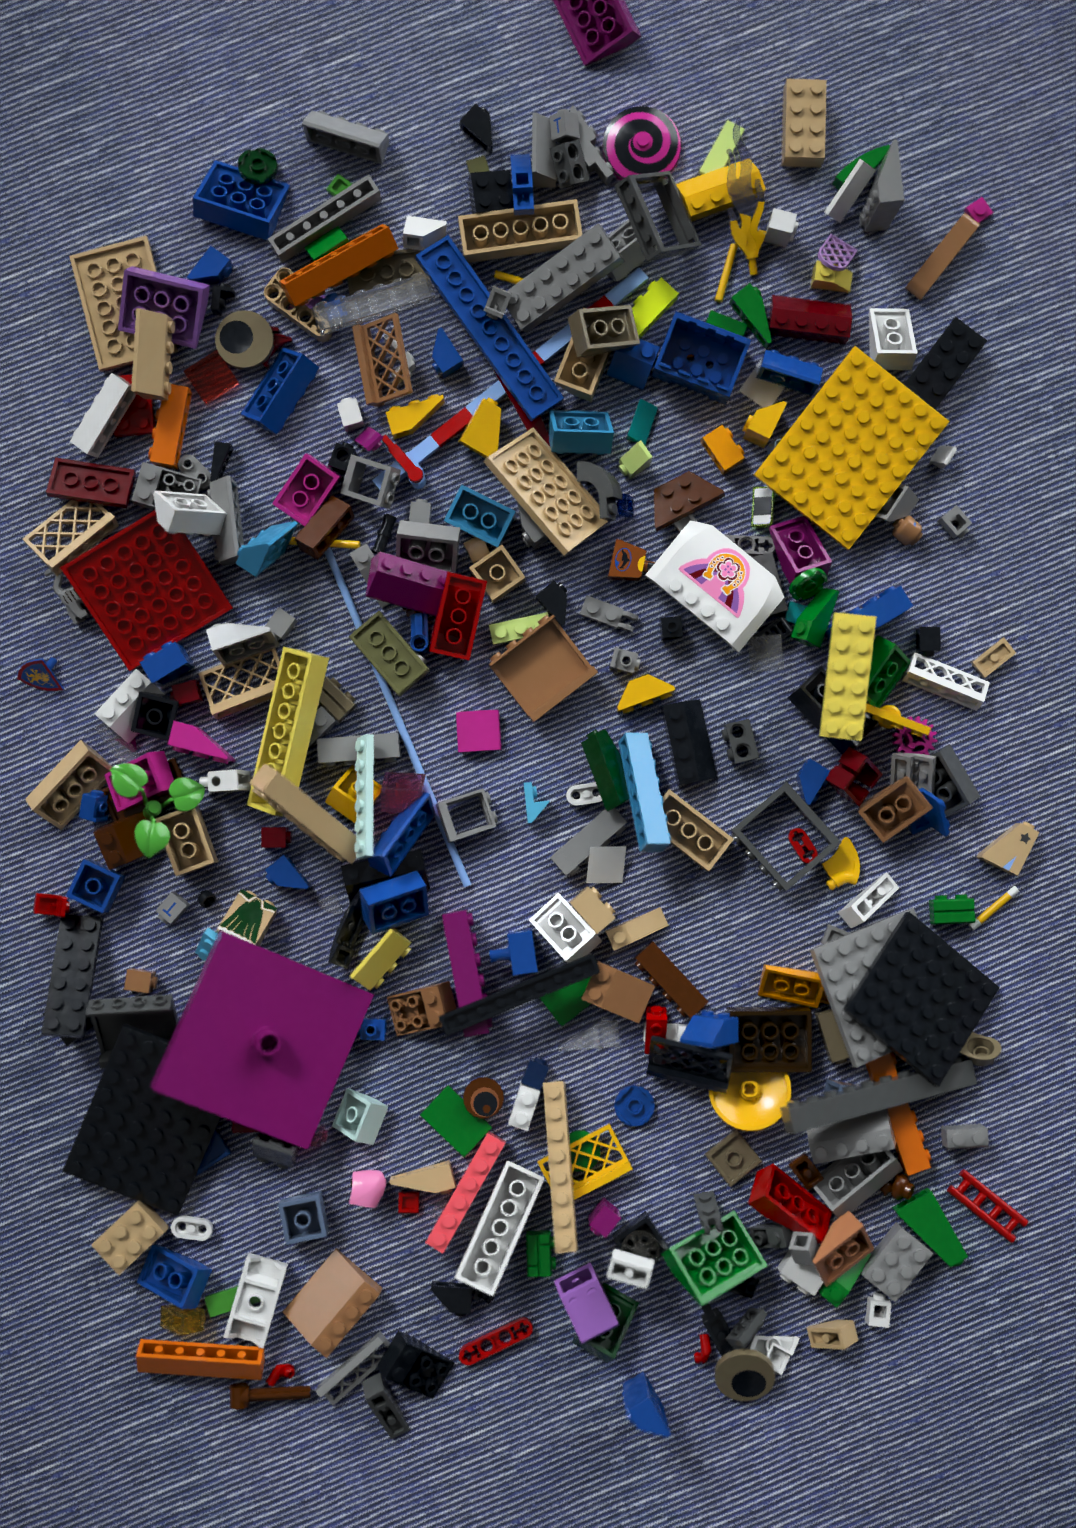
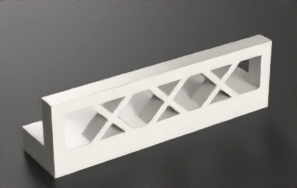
M916 652L913 654L909 668L904 673L902 679L906 683L976 711L984 703L990 683ZM916 660L923 662L926 669L922 670L915 667ZM934 670H942L945 676H937ZM952 677H960L964 684H956ZM977 684L982 686L981 693L974 691L971 685Z

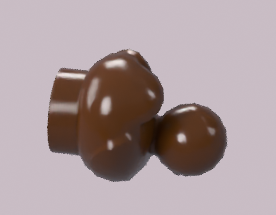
M897 1174L894 1176L895 1181L893 1184L891 1181H888L880 1188L884 1196L891 1193L892 1198L896 1200L903 1198L909 1200L914 1192L915 1185L910 1183L906 1175Z

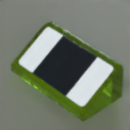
M767 486L753 487L751 527L769 528V526L773 525L774 492Z

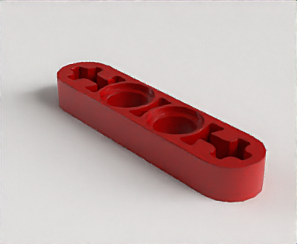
M520 1317L463 1345L459 1350L460 1362L464 1365H472L529 1337L533 1330L531 1320L527 1317ZM521 1323L528 1325L526 1332L519 1330L516 1332L517 1337H514V1331L511 1327H514L516 1331L520 1328ZM501 1332H509L511 1335L510 1340L507 1342L501 1341L499 1338ZM485 1340L492 1343V1348L489 1351H484L481 1348V1343ZM475 1345H477V1349L480 1355H478L476 1351L472 1353L471 1359H468V1357H463L465 1354V1350H467L469 1353L475 1351Z

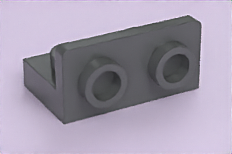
M749 1308L726 1337V1340L734 1350L745 1349L762 1327L764 1319L768 1315L763 1309Z

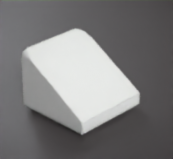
M939 446L930 462L940 469L945 468L957 451V448L953 446Z

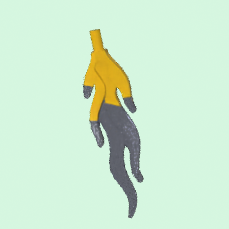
M738 117L733 128V140L740 158V176L738 180L736 177L735 155L731 149H727L729 157L727 190L731 201L739 213L741 228L738 226L733 209L728 208L727 211L730 218L732 238L744 253L746 259H748L750 275L758 274L756 258L767 232L766 220L762 221L758 230L765 200L759 179L755 180L757 199L752 191V157L741 138V117Z

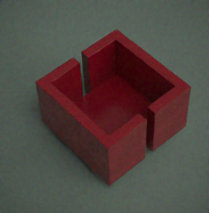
M848 747L838 761L840 764L838 766L835 765L825 780L841 797L860 806L870 792L854 783V780L872 789L883 774L867 756Z

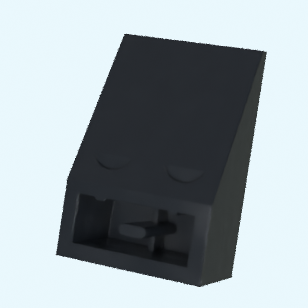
M398 1331L377 1364V1368L384 1379L433 1399L455 1363L415 1337Z

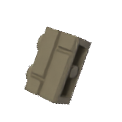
M326 676L319 703L340 723L356 708V705L353 703L356 699L348 691L344 694L339 689L342 685L334 677L329 679Z

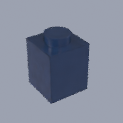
M537 1056L535 1059L530 1058L521 1083L540 1091L549 1070V1065L546 1064L547 1061Z

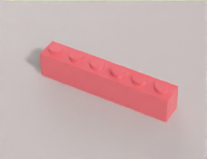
M490 1131L486 1134L426 1240V1244L444 1253L507 1141Z

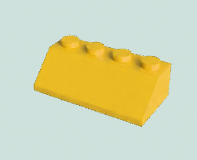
M750 158L676 184L692 222L761 198L766 191L760 171Z

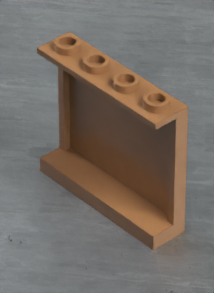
M554 614L551 617L546 615L538 621L539 626L534 630L530 627L523 632V638L518 642L516 640L510 642L506 646L508 650L504 653L497 652L490 658L491 663L488 665L532 722H535L598 673L556 621Z

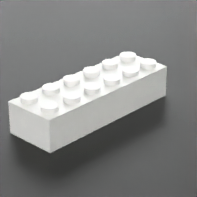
M508 1160L505 1162L455 1274V1279L491 1296L494 1295L545 1179L544 1177Z

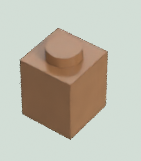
M136 968L127 969L124 990L143 993L153 992L158 982V977H155L156 971Z

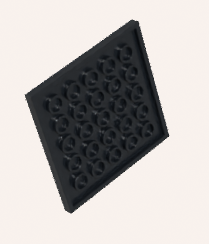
M905 912L842 1010L934 1086H940L1000 987L911 912Z

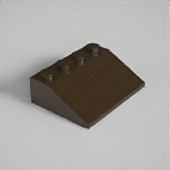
M726 1007V1012L730 1013L731 1017H738V1042L728 1044V1053L733 1054L731 1073L812 1072V1011L808 1007Z

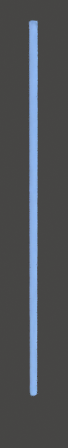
M329 547L324 552L357 630L362 625V621L332 549ZM371 664L423 791L431 796L436 814L434 817L463 887L469 886L471 882L454 842L448 843L436 808V798L388 683Z

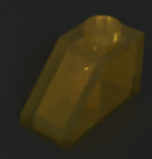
M176 1305L161 1306L160 1327L181 1335L204 1331L206 1320L204 1309L198 1307L196 1309H181Z

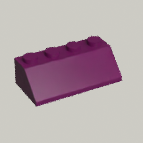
M379 552L371 560L365 597L436 616L448 571Z

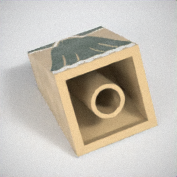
M241 889L218 926L216 933L218 934L222 930L260 946L276 916L277 908L272 902L257 898L255 893Z

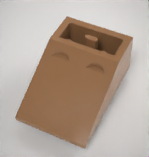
M449 981L387 997L396 1036L442 1027L438 1016L456 1009Z

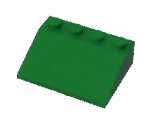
M735 1210L721 1218L723 1232H718L715 1225H710V1234L705 1235L704 1229H701L661 1254L672 1274L700 1306L768 1266Z

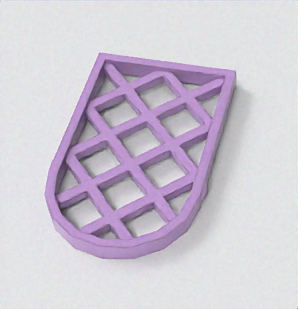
M830 234L822 247L819 248L818 258L826 267L835 271H843L848 267V264L858 250Z

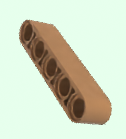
M964 212L905 289L921 300L974 234L980 223Z

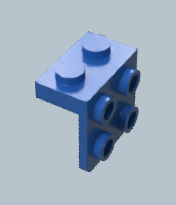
M923 787L918 789L933 809L908 825L909 831L915 834L932 827L945 837L950 835V823L945 816L946 806L943 800L937 798Z

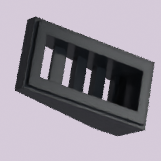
M214 443L211 482L222 478L234 448L230 443Z
M780 616L750 638L749 643L758 655L761 656L789 636L793 629L786 619ZM778 623H780L786 633L783 634L777 626ZM771 628L774 629L779 638H775L770 631ZM764 633H766L772 641L771 644H769V642L763 636ZM757 638H760L766 646L764 649L757 642Z

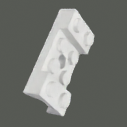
M252 1253L247 1255L223 1338H241L254 1342L259 1348H264L288 1263ZM254 1296L259 1297L261 1305L257 1307L252 1306L250 1298Z

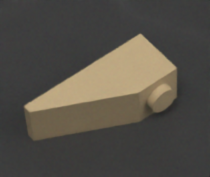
M661 907L607 929L605 932L612 949L617 950L669 925Z
M450 1160L394 1175L389 1180L391 1185L431 1193L441 1192L442 1195L452 1192L453 1188L456 1187Z

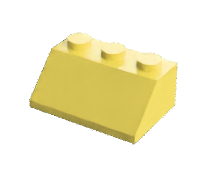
M394 927L391 928L353 971L350 977L369 990H372L373 987L378 989L385 981L382 978L385 973L389 972L391 974L397 967V959L400 956L404 958L411 950L409 945L412 942Z

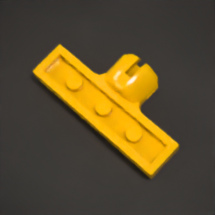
M866 703L865 712L872 714V719L877 720L879 725L884 728L903 730L904 727L912 729L911 734L922 737L923 734L929 735L931 727L902 717L900 710L894 705H884L878 708Z

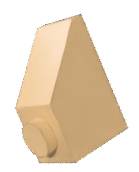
M837 1319L807 1327L811 1348L845 1350L859 1341L854 1320Z

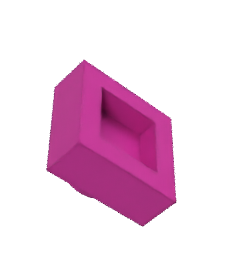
M983 197L967 206L964 210L965 213L978 223L983 222L993 214V211Z

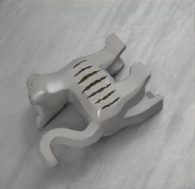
M50 568L46 569L44 572L45 576H55L53 583L54 592L66 606L72 621L76 625L85 621V617L89 616L90 613L88 610L83 609L82 605L84 603L73 586L65 590L62 589L63 574L60 573L56 576Z

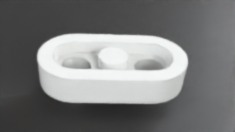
M596 782L574 785L566 793L567 801L575 806L598 803L602 801L600 795L596 797L592 794L594 789H598ZM579 792L580 798L574 799L572 794Z
M179 1216L172 1222L171 1231L178 1238L204 1241L211 1236L213 1225L211 1221L205 1218ZM180 1223H185L186 1229L180 1228ZM201 1225L206 1227L205 1232L200 1230Z

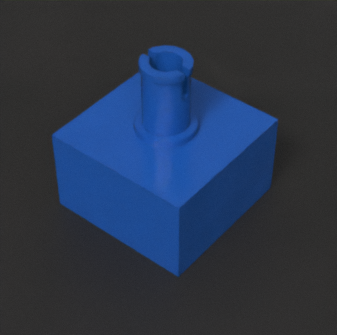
M532 929L508 932L509 946L507 948L489 950L491 963L509 960L512 964L513 975L538 972Z

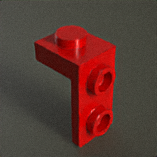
M35 893L34 914L55 915L64 918L65 913L69 912L70 902L67 901V897Z
M658 1005L646 1006L645 1054H649L652 1035L666 1038V1007ZM656 1044V1045H657L659 1048H661V1049H662V1048H665V1047L662 1046V1045Z

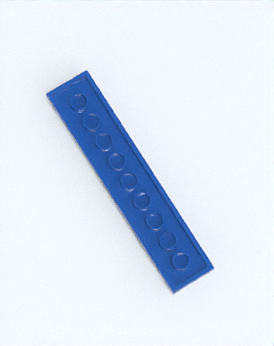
M449 235L415 255L418 264L530 421H533L564 400L561 392L504 314L503 318L498 317V320L486 316L487 312L483 310L490 293Z

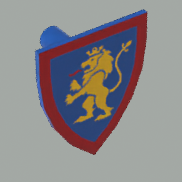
M53 657L47 663L44 659L28 661L18 672V680L37 689L46 691L64 690L52 672L53 667L57 663V660Z

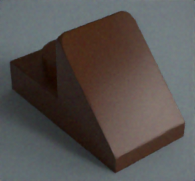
M806 1152L788 1164L807 1190L824 1179Z

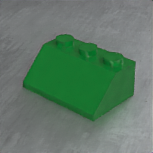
M877 636L873 642L866 701L867 704L878 708L882 706L911 662L895 643L881 636Z

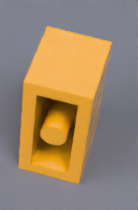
M723 424L702 437L700 442L722 475L742 463L745 458L743 456L745 454L744 450L739 444H735L732 432L728 428L725 429Z

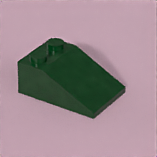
M603 1283V1288L619 1326L583 1344L576 1333L572 1343L609 1363L616 1357L639 1302Z

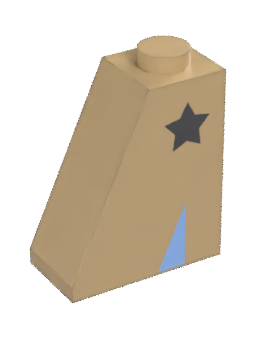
M1023 822V824L1015 823L979 852L977 858L1012 876H1018L1039 832L1034 830L1035 826L1028 822Z

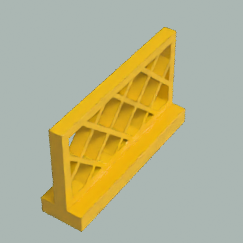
M610 1123L570 1144L571 1151L576 1153L572 1164V1174L574 1168L586 1171L584 1179L580 1181L573 1179L574 1200L633 1170ZM606 1130L612 1136L609 1145L598 1141L600 1134ZM613 1140L617 1147L612 1146ZM583 1142L595 1143L591 1154L580 1151ZM597 1144L608 1148L605 1159L594 1155ZM610 1150L619 1151L622 1159L616 1162L608 1160ZM579 1154L590 1157L587 1168L575 1165ZM548 1156L538 1160L537 1163L550 1186V1173L543 1164L549 1161ZM593 1158L604 1162L601 1170L594 1171L589 1169Z

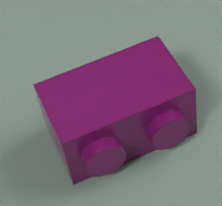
M604 1197L588 1215L589 1225L591 1226L590 1230L598 1237L602 1235L605 1238L621 1219L619 1209Z

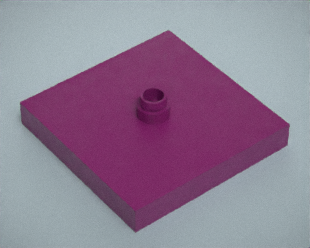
M220 930L150 1087L152 1090L308 1150L374 994Z

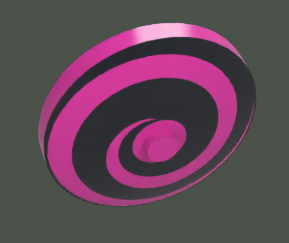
M648 106L631 107L617 114L608 124L602 144L605 163H610L614 170L613 175L619 180H623L628 175L670 171L672 173L679 162L682 149L680 132L674 121L664 112Z

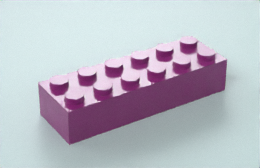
M468 909L442 914L459 1007L488 996L487 993H483L482 989L485 986L484 973H479L478 966L482 965L480 953L475 951L478 941L476 933H472L471 926L474 925L473 914L468 913ZM492 1018L463 1029L464 1038L489 1033L490 1027L493 1025Z

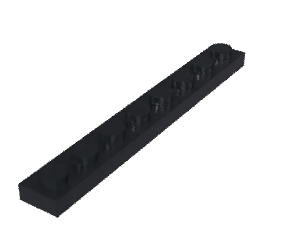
M593 953L438 1017L446 1036L601 972Z

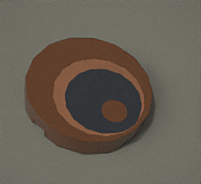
M481 1077L471 1081L465 1087L463 1101L466 1110L472 1116L480 1119L490 1118L501 1109L504 1096L500 1085L495 1080Z

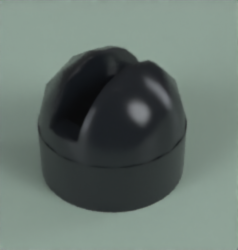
M209 890L200 892L201 894L198 895L199 904L203 908L212 906L216 900L214 894Z

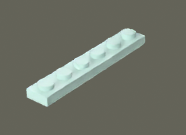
M372 734L358 737L355 744V750L357 751V761L355 763V770L357 771V781L355 783V790L357 792V800L355 802L356 842L354 846L356 859H366L373 856L374 735Z

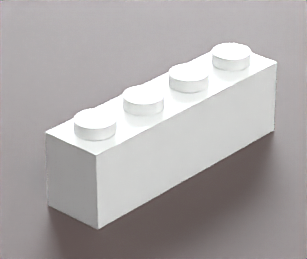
M111 373L105 380L99 394L94 398L90 409L85 413L81 424L74 431L70 442L86 454L98 458L137 395L131 391L132 384L122 377Z

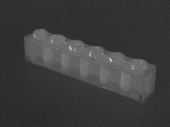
M418 272L411 275V278L404 280L403 278H398L388 285L378 284L368 291L364 289L354 292V295L348 297L341 295L328 303L327 301H321L313 307V316L320 336L393 313L432 303L435 301L436 295L428 274Z

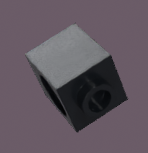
M342 442V444L336 443L328 463L329 468L345 475L351 454L357 455L356 450L353 449L354 446L346 442ZM341 454H348L346 461L341 462L338 460Z
M681 616L660 618L661 641L676 640L683 637Z
M919 627L916 629V653H922L923 656L931 657L934 656V653L941 651L940 627Z

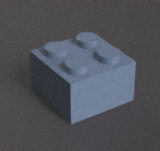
M322 1190L280 1200L278 1207L286 1245L327 1237L329 1226Z

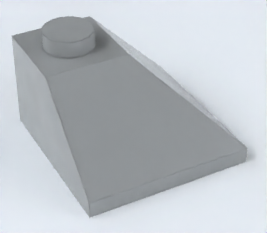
M900 484L875 518L890 522L907 517L919 501V498L909 486Z

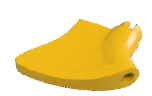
M844 837L834 855L821 864L830 878L826 881V886L828 885L830 890H834L836 887L839 888L846 883L856 885L858 881L860 861L857 851L848 837Z

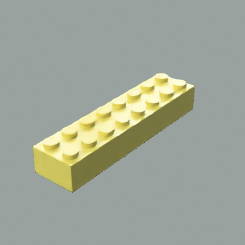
M283 647L254 776L266 764L280 772L299 788L329 658L303 650ZM251 785L247 806L274 816H283L282 813L271 807L266 800L252 791L254 787Z

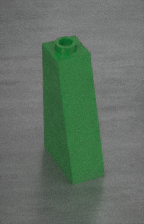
M925 1188L912 1195L909 1200L905 1199L892 1207L894 1212L950 1267L959 1266L964 1262V1259L968 1258L930 1189Z

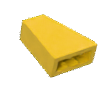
M483 398L480 401L458 441L484 458L498 451L501 408L497 406L498 402L491 398H487V400Z

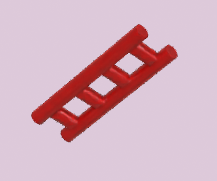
M963 1169L959 1175L964 1180L957 1189L950 1185L947 1188V1192L1010 1243H1013L1016 1236L1012 1234V1231L1018 1224L1025 1227L1029 1221L968 1171ZM970 1185L980 1192L973 1201L964 1195V1192ZM986 1198L996 1204L989 1214L980 1208V1205ZM1002 1211L1012 1217L1005 1227L996 1221V1218Z

